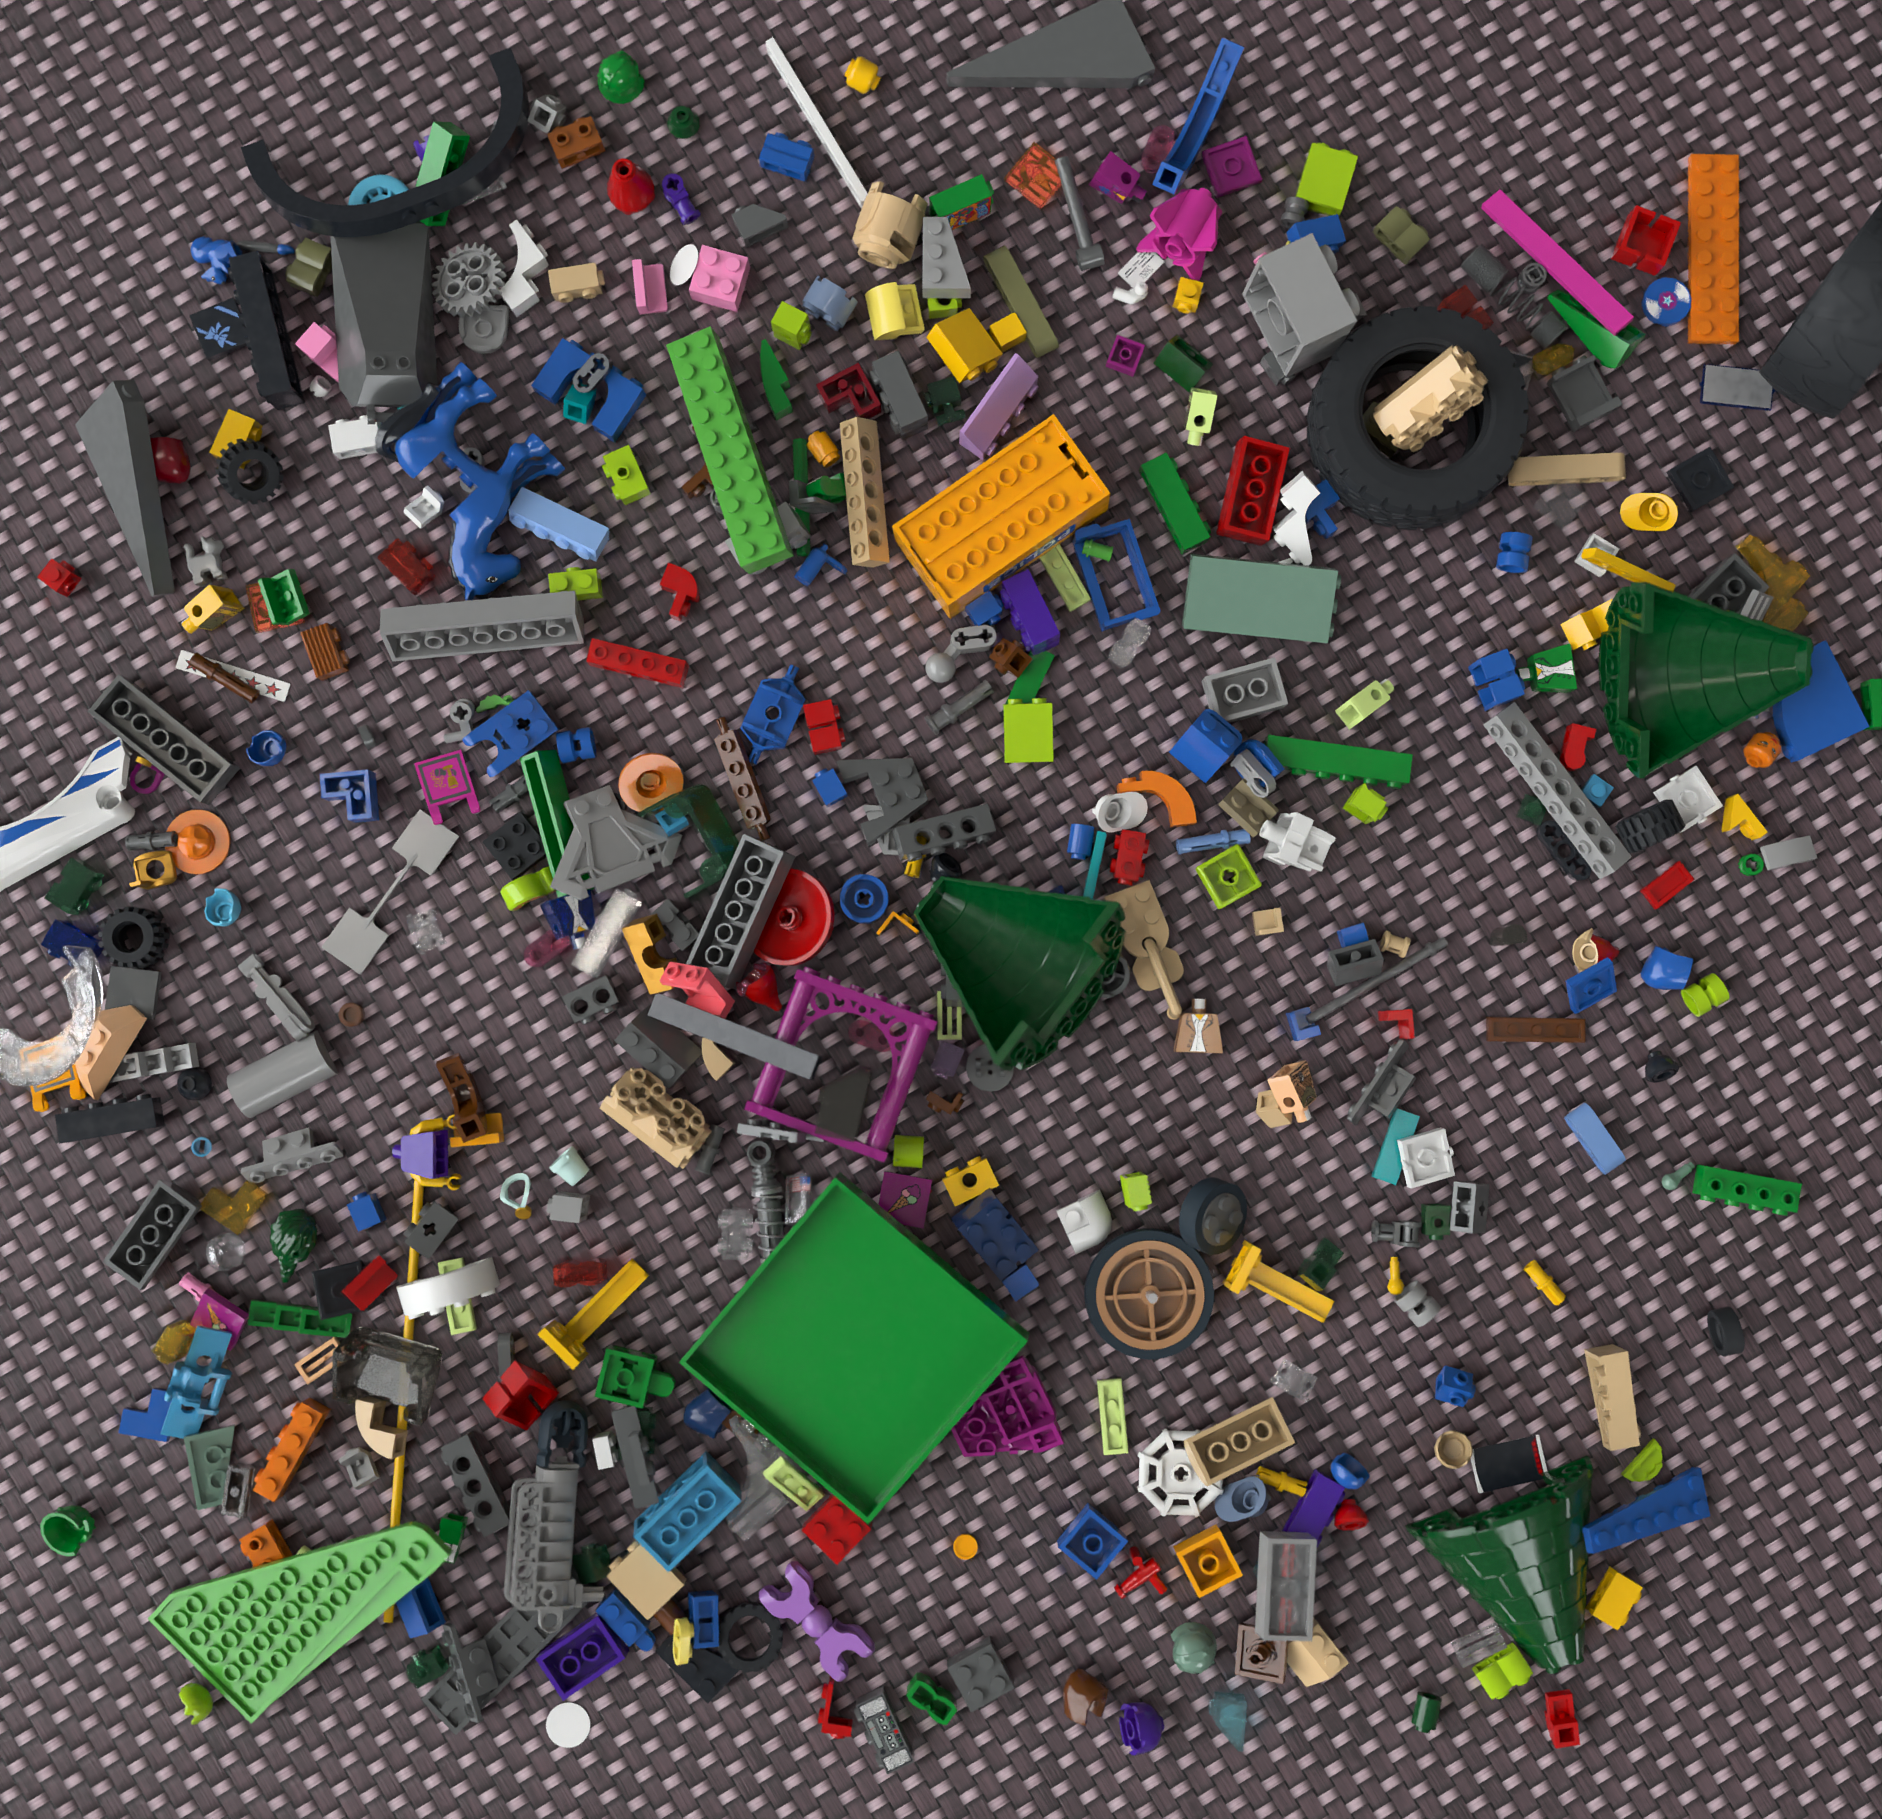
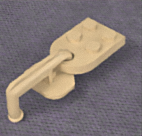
M1150 880L1104 897L1105 901H1117L1123 908L1125 919L1120 925L1126 930L1123 946L1131 955L1137 957L1132 969L1137 984L1145 991L1161 988L1169 1006L1167 1016L1173 1020L1178 1019L1182 1008L1172 983L1182 977L1184 968L1178 953L1165 947L1169 938V928Z

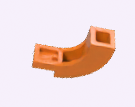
M1141 771L1139 773L1140 781H1136V777L1122 779V783L1117 785V794L1137 792L1151 793L1158 796L1167 807L1170 828L1195 825L1197 823L1195 808L1190 795L1177 780L1166 774L1156 771Z

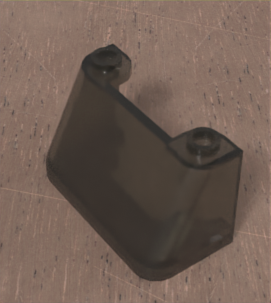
M356 1328L333 1350L332 1399L345 1404H353L357 1399L367 1395L406 1407L403 1411L405 1421L422 1426L429 1416L442 1364V1352L436 1347L373 1328Z

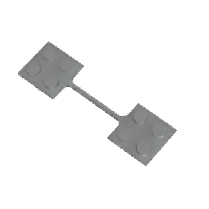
M419 809L392 847L393 850L406 858L407 865L369 917H363L349 908L324 942L322 948L361 975L389 937L387 933L378 928L374 923L378 912L411 867L417 866L432 876L459 836L442 824L434 825L431 816Z

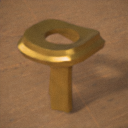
M163 850L152 851L136 857L133 865L137 881L129 883V885L149 890L174 883L177 879V872L171 852ZM154 860L161 861L165 867L164 874L158 879L151 878L147 872L149 863Z

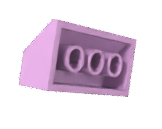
M1017 353L1013 355L960 430L959 444L982 460L986 455H992L998 445L995 443L1000 435L1004 437L1011 427L1009 422L1014 416L1019 417L1025 407L1024 401L1027 397L1032 398L1039 387L1036 385L1038 376Z

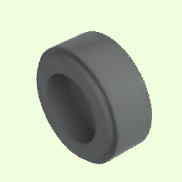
M365 724L358 727L367 749L376 747L377 743L369 725Z

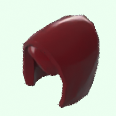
M170 437L150 438L157 480L178 484L186 482L190 475L191 465L183 441Z

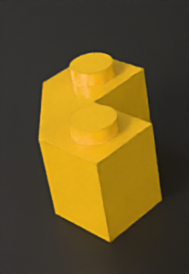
M1613 599L1560 624L1573 650L1580 647L1586 650L1597 644L1596 640L1601 638V633L1608 631L1605 616Z

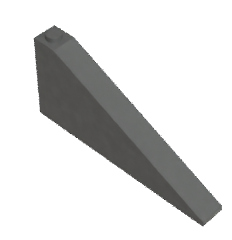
M1101 0L948 71L946 83L948 87L1134 88L1138 85L1140 87L1145 86L1151 82L1155 66L1123 1Z
M135 380L112 381L77 421L75 426L151 596L173 594L175 592L145 403Z

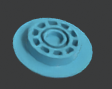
M389 175L370 176L356 185L350 195L348 205L366 204L369 199V203L376 202L409 189L402 181Z

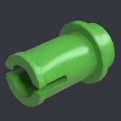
M1085 539L1081 553L1085 554L1087 558L1088 556H1093L1109 562L1113 547L1093 542V539Z

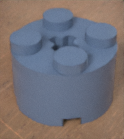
M817 276L802 300V306L811 317L818 319L819 316L822 317L828 327L838 331L839 328L844 327L858 302L853 296L850 300L846 298L847 292L835 283L825 278L821 280L820 276Z

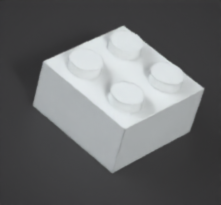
M1593 533L1589 536L1574 562L1601 577L1605 574L1606 569L1582 559L1583 550L1599 548L1616 556L1619 548Z
M612 1430L596 1434L592 1440L598 1470L614 1467L620 1458L619 1450L615 1447V1443H617L616 1435L613 1434Z

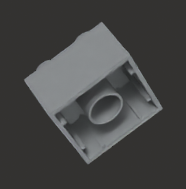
M1312 233L1260 257L1242 293L1285 378L1333 356L1357 322L1355 317L1360 314V307L1355 294L1349 288L1341 290L1333 275L1338 270L1333 251L1326 244L1319 247Z

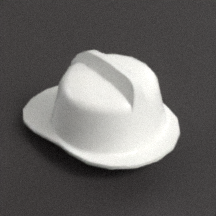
M1137 792L1107 794L1100 798L1096 807L1092 809V813L1096 815L1098 825L1102 830L1116 832L1138 826L1144 820L1148 806L1143 795Z

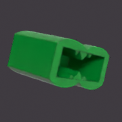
M920 1672L915 1674L907 1686V1698L917 1708L927 1710L933 1720L947 1725L957 1712L956 1698L948 1690L937 1687L928 1675Z

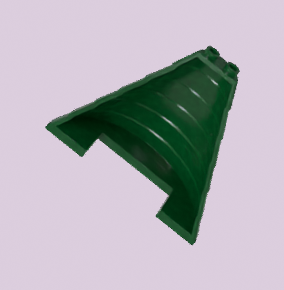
M1633 582L1631 586L1622 587L1611 601L1605 619L1608 631L1601 633L1599 646L1600 690L1605 691L1608 701L1603 707V712L1617 753L1619 755H1626L1629 760L1626 762V767L1638 778H1645V776L1664 764L1672 763L1718 734L1728 732L1752 716L1755 717L1779 701L1810 685V678L1812 676L1811 654L1814 650L1812 638L1786 629H1780L1760 620L1721 609L1674 591L1665 590L1648 582Z
M941 876L939 880L932 884L929 893L917 904L914 911V916L929 940L939 962L943 965L953 988L957 990L994 1063L1007 1071H1012L1015 1066L1023 1070L1041 1062L1057 1050L1059 1039L1063 1036L1070 1038L1081 1026L1105 991L1102 988L1104 978L1113 975L1122 952L1126 931L1120 926L1121 922L1125 919V914L1122 906L1117 901L1095 900L1085 896L1033 891L1024 887L1005 886L999 883L971 881Z
M1588 1456L1543 1472L1544 1481L1549 1486L1462 1519L1449 1508L1405 1525L1407 1532L1427 1549L1426 1551L1450 1573V1576L1471 1595V1598L1518 1643V1646L1539 1668L1546 1669L1548 1674L1557 1673L1562 1669L1561 1667L1568 1664L1577 1665L1585 1660L1583 1657L1586 1625L1584 1618L1589 1559L1582 1527L1589 1524L1593 1477V1465Z

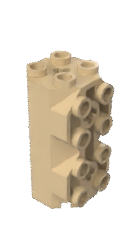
M1457 345L1449 347L1374 408L1376 412L1373 414V417L1385 436L1391 434L1395 438L1391 442L1396 447L1403 450L1410 449L1412 452L1420 450L1430 438L1443 432V420L1449 418L1450 421H1456L1463 416L1466 410L1483 400V385L1487 383V378L1481 371L1476 369L1474 364L1477 362L1474 356L1469 351L1464 353Z
M632 1067L630 1070H627L611 1089V1097L606 1096L600 1106L602 1111L676 1168L680 1166L684 1169L692 1159L693 1154L699 1151L712 1132L709 1129L710 1126L705 1123L702 1111L687 1100L671 1097L666 1093L663 1081L650 1071L641 1068L635 1069Z

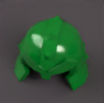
M619 51L608 56L601 63L599 73L597 74L599 91L604 98L612 103L624 104L632 102L639 97L644 88L645 79L639 74L638 63L624 51Z
M78 1505L58 1507L56 1512L45 1516L40 1524L41 1535L45 1543L53 1551L64 1556H75L81 1548L79 1545L92 1538L91 1534L96 1528L95 1520L90 1512Z

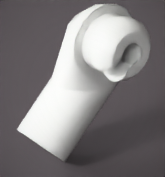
M1138 282L1129 291L1116 287L1112 298L1133 305L1147 296L1148 285L1145 282Z

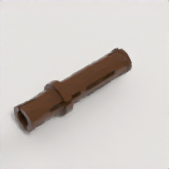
M198 652L191 657L189 666L205 674L208 680L218 682L251 704L257 700L260 691L224 670L221 664L211 662Z

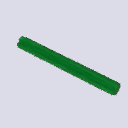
M797 438L793 440L794 480L808 484L806 439ZM795 507V511L810 533V514ZM810 538L807 539V543L804 546L796 549L798 556L806 557L811 552Z

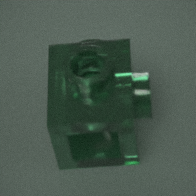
M594 1542L588 1543L580 1547V1552L572 1555L579 1581L582 1584L597 1582L607 1577L611 1570L608 1567L611 1564L606 1544L595 1546Z
M436 1646L427 1652L425 1649H422L411 1656L412 1660L406 1666V1673L410 1682L415 1683L418 1689L444 1675L449 1666L439 1646Z

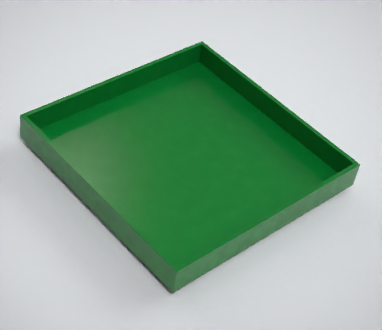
M839 1172L679 1363L856 1515L869 1524L1028 1342L1030 1333Z

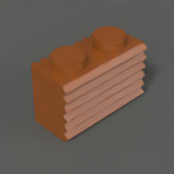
M324 623L300 632L316 678L322 681L349 671L347 664L350 663L346 651L341 650L339 645L342 638L337 627L334 628L329 623Z

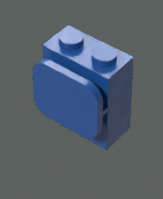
M1206 709L1172 747L1169 753L1206 783L1241 744L1242 735L1217 712Z

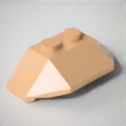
M133 1005L98 1011L74 1051V1063L80 1083L94 1100H99L147 1019Z

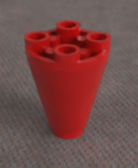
M624 158L617 160L612 167L607 183V193L611 203L626 215L644 210L655 198V186L651 176L631 160Z

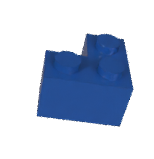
M367 769L320 774L321 798L328 801L346 800L347 818L349 821L355 823L379 821L375 772Z

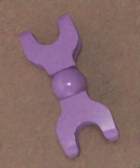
M791 1561L786 1566L785 1577L790 1582L792 1591L788 1593L781 1592L773 1585H767L759 1591V1599L773 1616L790 1618L797 1624L802 1622L805 1633L811 1637H817L815 1643L821 1651L820 1662L822 1668L834 1680L838 1682L843 1681L848 1675L849 1668L841 1652L853 1650L861 1657L866 1658L875 1651V1644L859 1625L843 1624L837 1618L832 1621V1615L829 1610L822 1605H817L819 1599L813 1592L814 1581L812 1575L799 1562Z

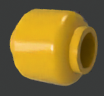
M862 56L856 60L852 58L844 74L847 77V85L862 94H866L870 89L875 90L881 78L877 75L879 71L878 66Z

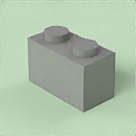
M563 1191L554 1194L552 1199L549 1198L547 1204V1213H550V1220L581 1223L586 1220L590 1195Z

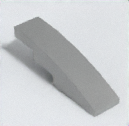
M196 1043L127 1054L109 1083L199 1067Z

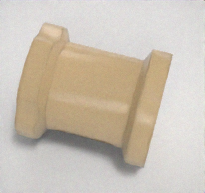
M1386 930L1382 936L1379 949L1382 952L1387 950L1399 954V957L1404 958L1410 945V938H1401L1392 935L1390 931Z

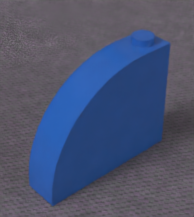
M1826 640L1814 645V650L1811 654L1812 676L1810 678V685L1773 705L1774 725L1782 744V752L1791 763L1870 727Z

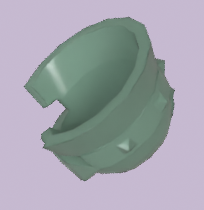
M1188 1622L1178 1626L1172 1632L1171 1637L1175 1642L1173 1646V1659L1179 1670L1201 1674L1211 1664L1215 1663L1214 1658L1217 1652L1216 1639L1212 1631L1205 1625L1197 1622Z

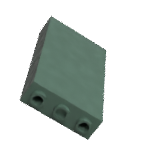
M1191 554L1182 627L1183 629L1328 643V638L1332 637L1334 632V623H1331L1332 613L1337 611L1338 600L1334 599L1335 590L1340 588L1341 575H1338L1337 569L1328 567Z

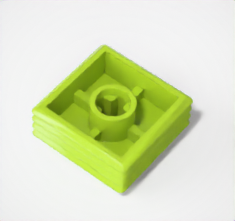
M1239 844L1234 845L1195 868L1218 909L1224 908L1262 885ZM1224 871L1234 874V877L1231 878L1232 883L1223 880L1225 876Z

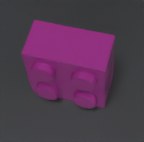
M1117 335L1105 367L1133 377L1145 345Z

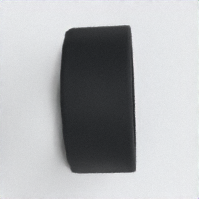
M1731 1307L1710 1310L1707 1316V1324L1716 1351L1723 1357L1742 1353L1745 1347V1339L1736 1312Z

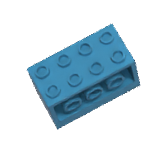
M705 1451L659 1496L657 1504L650 1505L634 1520L633 1537L669 1573L742 1501L740 1485Z

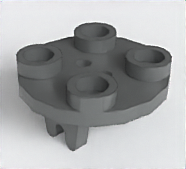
M983 1044L974 1049L967 1058L966 1071L969 1080L974 1086L980 1090L992 1092L1002 1089L1009 1083L1013 1077L1014 1067L1012 1071H1007L997 1066L986 1044ZM989 1070H992L991 1075L988 1074Z

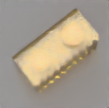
M186 1320L167 1325L152 1349V1353L156 1354L157 1360L164 1364H170L186 1357L196 1328L191 1326Z

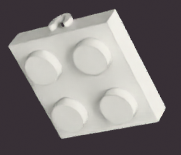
M1693 766L1681 775H1675V777L1669 779L1670 782L1653 792L1659 802L1663 800L1674 801L1686 825L1681 832H1684L1697 822L1700 824L1706 821L1708 815L1723 806L1697 766Z
M1440 1127L1397 1140L1407 1187L1415 1188L1455 1176L1451 1158L1454 1152L1448 1144L1445 1128Z

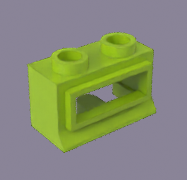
M1364 783L1355 788L1342 809L1364 824H1368L1372 821L1376 822L1377 819L1380 820L1388 810V807L1385 806L1387 803L1384 801L1385 797L1373 789L1368 790L1367 785Z

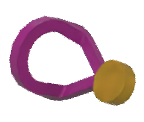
M137 756L135 760L137 762L130 775V785L140 794H150L158 788L164 773L153 766L148 760ZM142 765L156 771L153 784L146 789L139 788L135 783L136 775Z

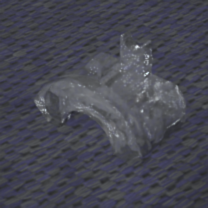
M434 908L412 915V913L407 915V924L411 937L421 955L426 954L428 950L447 944L437 924V914ZM424 914L427 915L426 919H423ZM433 940L436 941L435 945H432Z
M1284 1358L1275 1376L1271 1377L1270 1382L1292 1396L1308 1403L1310 1399L1308 1396L1318 1377ZM1286 1369V1372L1281 1373V1370Z

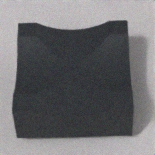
M521 812L483 841V844L512 880L522 877L530 868L546 857L541 835L525 814Z

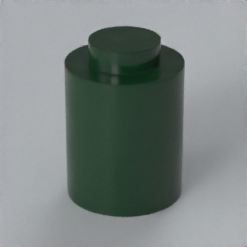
M1417 1692L1411 1721L1416 1726V1730L1423 1733H1430V1730H1436L1442 1698L1428 1692Z

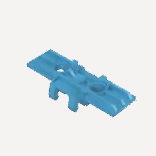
M197 1325L187 1357H185L184 1361L176 1363L164 1396V1400L167 1402L171 1401L161 1430L162 1435L184 1439V1436L199 1432L205 1414L218 1415L220 1410L218 1405L227 1380L232 1375L230 1370L221 1368L232 1332ZM200 1356H209L211 1362L206 1366H200L196 1362ZM209 1378H217L208 1403V1399L201 1398L204 1384L208 1383ZM181 1405L194 1408L192 1410H184Z

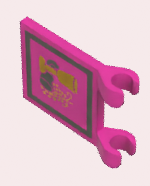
M461 750L414 763L434 825L443 823L438 806L467 798L472 814L480 812V806Z

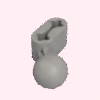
M989 625L956 629L951 635L950 644L943 653H935L928 658L925 666L928 677L940 683L949 681L955 674L956 665L954 661L960 654L990 650L996 641V631ZM982 634H986V637L989 638L988 643H984V640L980 639ZM958 637H962L965 641L963 646H960V642H956Z

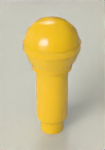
M1390 1257V1279L1387 1288L1391 1294L1399 1295L1404 1291V1284L1402 1279H1400L1398 1257Z

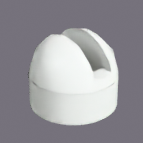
M317 375L310 383V391H314V395L317 397H324L332 389L330 382L320 375Z

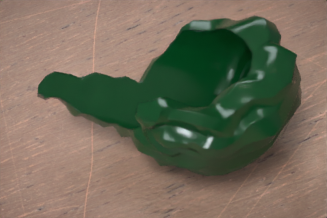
M304 1209L280 1212L276 1221L270 1226V1243L273 1254L279 1259L282 1283L290 1281L297 1263L307 1260L309 1254L316 1246L318 1229L315 1219L312 1216H308Z

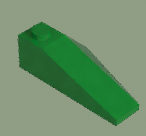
M1558 289L1547 297L1590 352L1607 368L1616 369L1621 366L1646 335L1633 325L1628 324L1614 336L1572 295Z

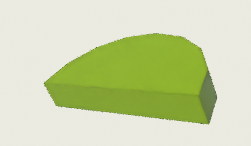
M1652 1438L1624 1469L1621 1475L1630 1481L1638 1482L1649 1481L1658 1475L1663 1466L1662 1448L1658 1442Z

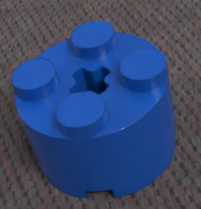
M859 874L848 879L843 885L840 893V905L843 912L852 921L859 924H870L878 921L886 913L889 905V895L881 880L872 875ZM863 893L865 896H871L868 899V905L858 903L861 900L860 894Z

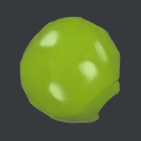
M190 1683L181 1688L179 1696L183 1704L186 1705L184 1715L194 1716L191 1724L196 1725L211 1713L213 1707L212 1696L204 1686L198 1683Z

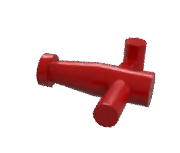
M1135 1546L1131 1547L1129 1553L1135 1566H1139V1568L1121 1585L1117 1584L1114 1586L1117 1594L1121 1599H1124L1127 1596L1126 1593L1139 1587L1147 1580L1151 1582L1159 1594L1165 1593L1167 1587L1157 1575L1162 1570L1158 1562L1152 1557L1146 1563H1143L1139 1549Z

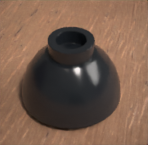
M942 853L933 857L931 861L932 874L930 875L933 882L939 880L941 876L959 878L962 875L960 864L951 855Z
M1655 1051L1647 1056L1648 1062L1645 1066V1076L1649 1082H1662L1676 1075L1680 1067L1673 1058L1663 1055L1661 1051Z
M200 1067L185 1069L177 1080L179 1093L184 1098L192 1101L205 1098L212 1087L209 1073Z

